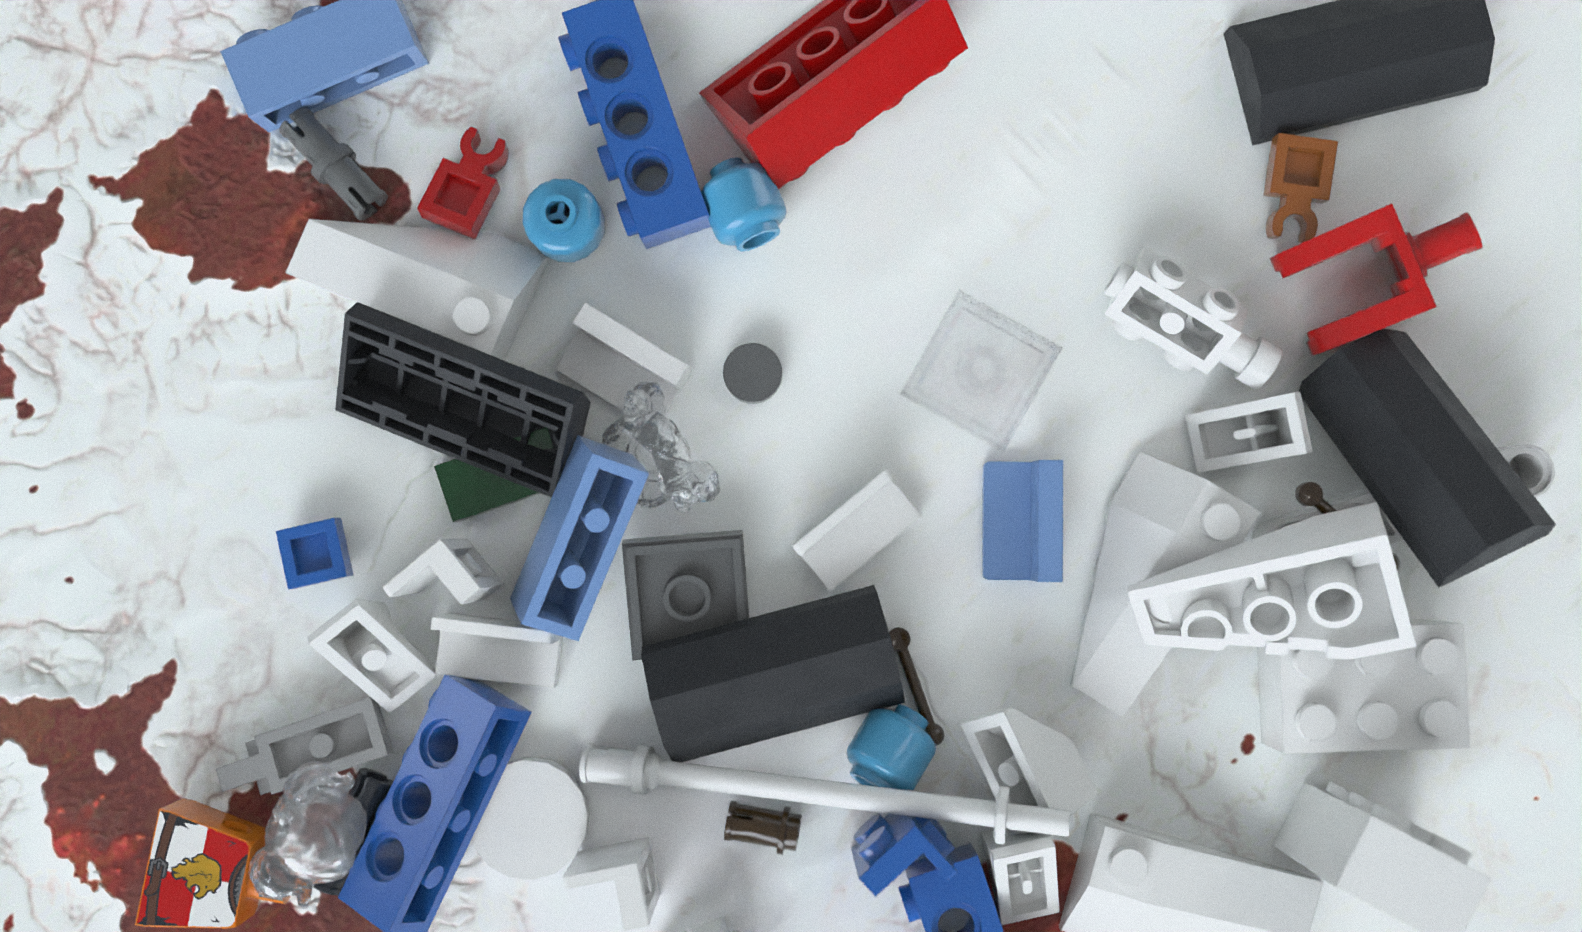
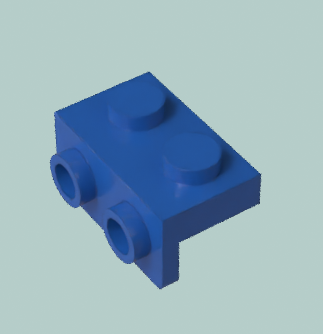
M877 813L857 830L853 837L857 843L851 848L859 880L876 897L922 854L949 880L957 873L949 856L955 847L946 837L947 832L935 819L888 814L883 817L880 813Z

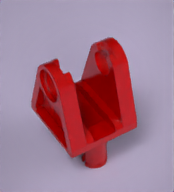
M1391 203L1269 258L1275 272H1280L1282 278H1286L1371 243L1375 253L1385 250L1398 279V282L1389 285L1393 297L1307 332L1309 340L1306 342L1311 356L1436 308V303L1425 280L1428 277L1427 270L1463 254H1469L1483 248L1479 232L1469 213H1463L1451 221L1412 236L1409 231L1404 232L1394 206Z

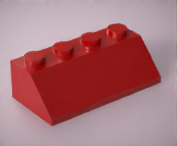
M823 0L700 91L699 94L750 163H759L779 190L788 182L803 176L812 164L836 146L843 145L851 140L860 128L883 111L890 110L898 105L907 93L927 78L945 70L950 61L968 49V46L948 0Z

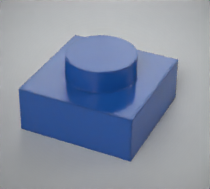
M330 518L275 531L288 590L354 576L341 518Z

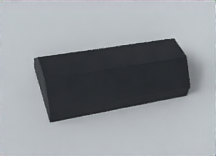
M1337 0L1233 25L1223 34L1252 146L1272 141V138L1278 133L1298 135L1478 91L1488 85L1495 44V36L1485 0Z
M356 302L345 313L336 411L552 498L577 435L583 437L591 403L584 392L359 302ZM546 427L554 448L541 449L527 443L533 431ZM521 436V440H520V441L513 439V438H516V437Z
M1383 328L1341 347L1301 382L1298 390L1301 393V398L1438 588L1547 536L1556 526L1553 519L1406 332Z
M875 585L643 646L641 649L649 699L662 744L671 761L675 762L697 759L865 714L876 708H887L905 703L902 681L891 637Z

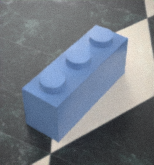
M338 0L324 7L319 5L309 6L297 11L292 16L291 21L271 30L257 29L247 32L238 38L236 45L220 51L248 117L268 132L280 128L284 120L289 123L294 122L289 115L297 109L308 107L313 113H316L429 64L402 0Z
M577 435L510 597L522 625L579 641L649 475L647 470L632 454Z

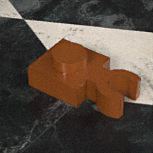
M1278 133L1272 138L1263 196L1280 198L1279 208L1272 212L1267 220V238L1276 239L1282 236L1283 223L1287 217L1293 218L1299 223V243L1315 237L1318 229V220L1311 209V203L1323 204L1330 199L1338 141Z

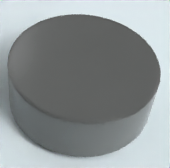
M747 343L738 346L728 355L723 366V379L728 391L739 401L749 404L762 403L770 399L778 391L782 382V366L777 355L767 346L758 343Z

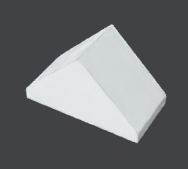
M1300 391L1185 415L1197 473L1313 452Z
M994 829L980 832L1001 925L1059 913L1056 850L1052 836L1037 832L1012 835L1011 830L1006 829L1005 844L1003 845L996 844Z

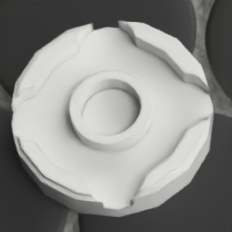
M523 757L509 762L472 837L474 849L490 868L509 878L536 880L556 874L575 858L588 835L590 807L587 797L584 796L583 789L578 784L579 781L569 769L550 759Z

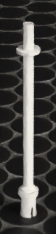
M588 743L584 747L580 759L579 774L582 782L631 787L634 794L647 795L650 790H653L660 784L994 827L996 844L1003 845L1005 844L1006 829L1061 836L1069 835L1070 810L1009 803L1010 787L1007 786L1000 787L997 801L667 761L662 760L660 755L655 753L654 747L640 745L636 750L596 746L595 744Z

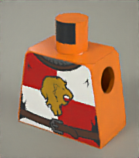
M182 798L160 808L158 811L135 925L142 927L179 928L238 927L255 914L259 899L286 904L289 901L296 883V867L267 862L272 839L269 829L200 802Z

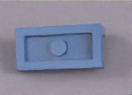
M1036 460L1033 462L989 461L984 463L982 467V577L984 579L1063 582V460Z

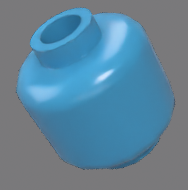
M735 157L722 161L710 170L711 179L703 186L701 193L709 213L708 221L719 243L736 246L738 251L744 252L761 247L780 234L779 225L786 217V206L778 187L772 182L759 163H744L742 158Z
M552 179L541 183L529 194L523 207L522 224L528 239L544 256L557 262L573 263L587 258L599 247L604 236L605 217L600 204L585 185L574 180ZM566 212H570L569 218L565 216ZM560 220L563 222L562 224H554V222Z
M898 704L894 711L884 708L871 710L847 748V759L853 766L850 771L851 777L861 785L913 791L936 751L934 741L925 731L929 722L913 709Z

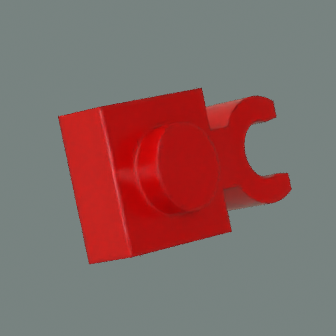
M470 127L461 137L460 149L463 157L459 164L446 158L442 159L417 206V210L421 217L476 239L501 190L497 179L489 175L500 171L506 165L509 150L506 141L498 138L491 152L487 154L476 153L481 138L478 130Z

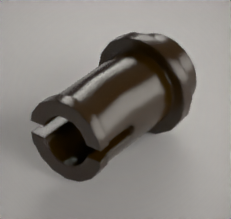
M736 801L730 802L728 809L730 816L726 818L724 840H735L777 848L778 855H783L784 850L796 851L802 815L791 813L790 806H785L783 811L738 804Z

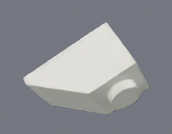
M1012 707L970 718L961 723L962 729L996 801L1000 787L1007 786L1010 787L1009 803L1070 810L1071 817L1098 794L1072 738ZM1010 829L1012 835H1018L1029 832Z

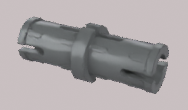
M308 107L292 112L289 117L297 126L293 127L288 121L284 120L279 128V132L312 165L311 174L320 184H329L359 220H365L374 215L378 210L371 203L375 201L382 207L386 203L388 195L355 162L356 153L348 144H339L315 118L314 113Z

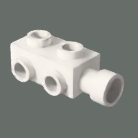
M1144 248L1132 266L1122 262L1103 292L1111 297L1105 314L1113 318L1112 324L1115 330L1129 340L1140 341L1145 337L1162 347L1166 360L1179 370L1191 371L1195 367L1208 375L1216 364L1221 362L1235 371L1234 378L1252 389L1258 390L1273 374L1283 355L1282 348L1265 338L1259 337L1257 340H1254L1242 333L1249 309L1240 304L1232 293L1220 287L1209 286L1189 274L1184 266L1175 259L1168 256H1159L1147 248Z

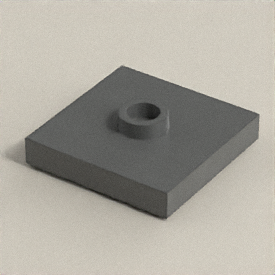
M743 530L623 539L622 553L632 661L642 660L641 649L643 646L749 618Z

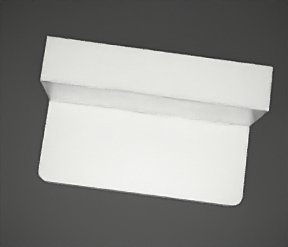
M585 302L572 322L579 330L556 366L557 371L649 428H658L691 375V368L686 363Z
M887 468L792 546L830 592L922 516L892 480L894 477Z
M440 539L382 588L390 598L420 593L439 578L460 605L487 599L502 587L504 583L468 539Z
M451 613L432 617L431 630L440 631L435 674L555 688L557 686L563 644L562 636L522 625L519 621Z
M649 837L581 850L562 876L565 890L614 881L623 931L649 927L660 897Z

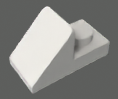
M356 598L307 637L308 644L389 713L437 677L433 663L394 628L389 608L384 602Z

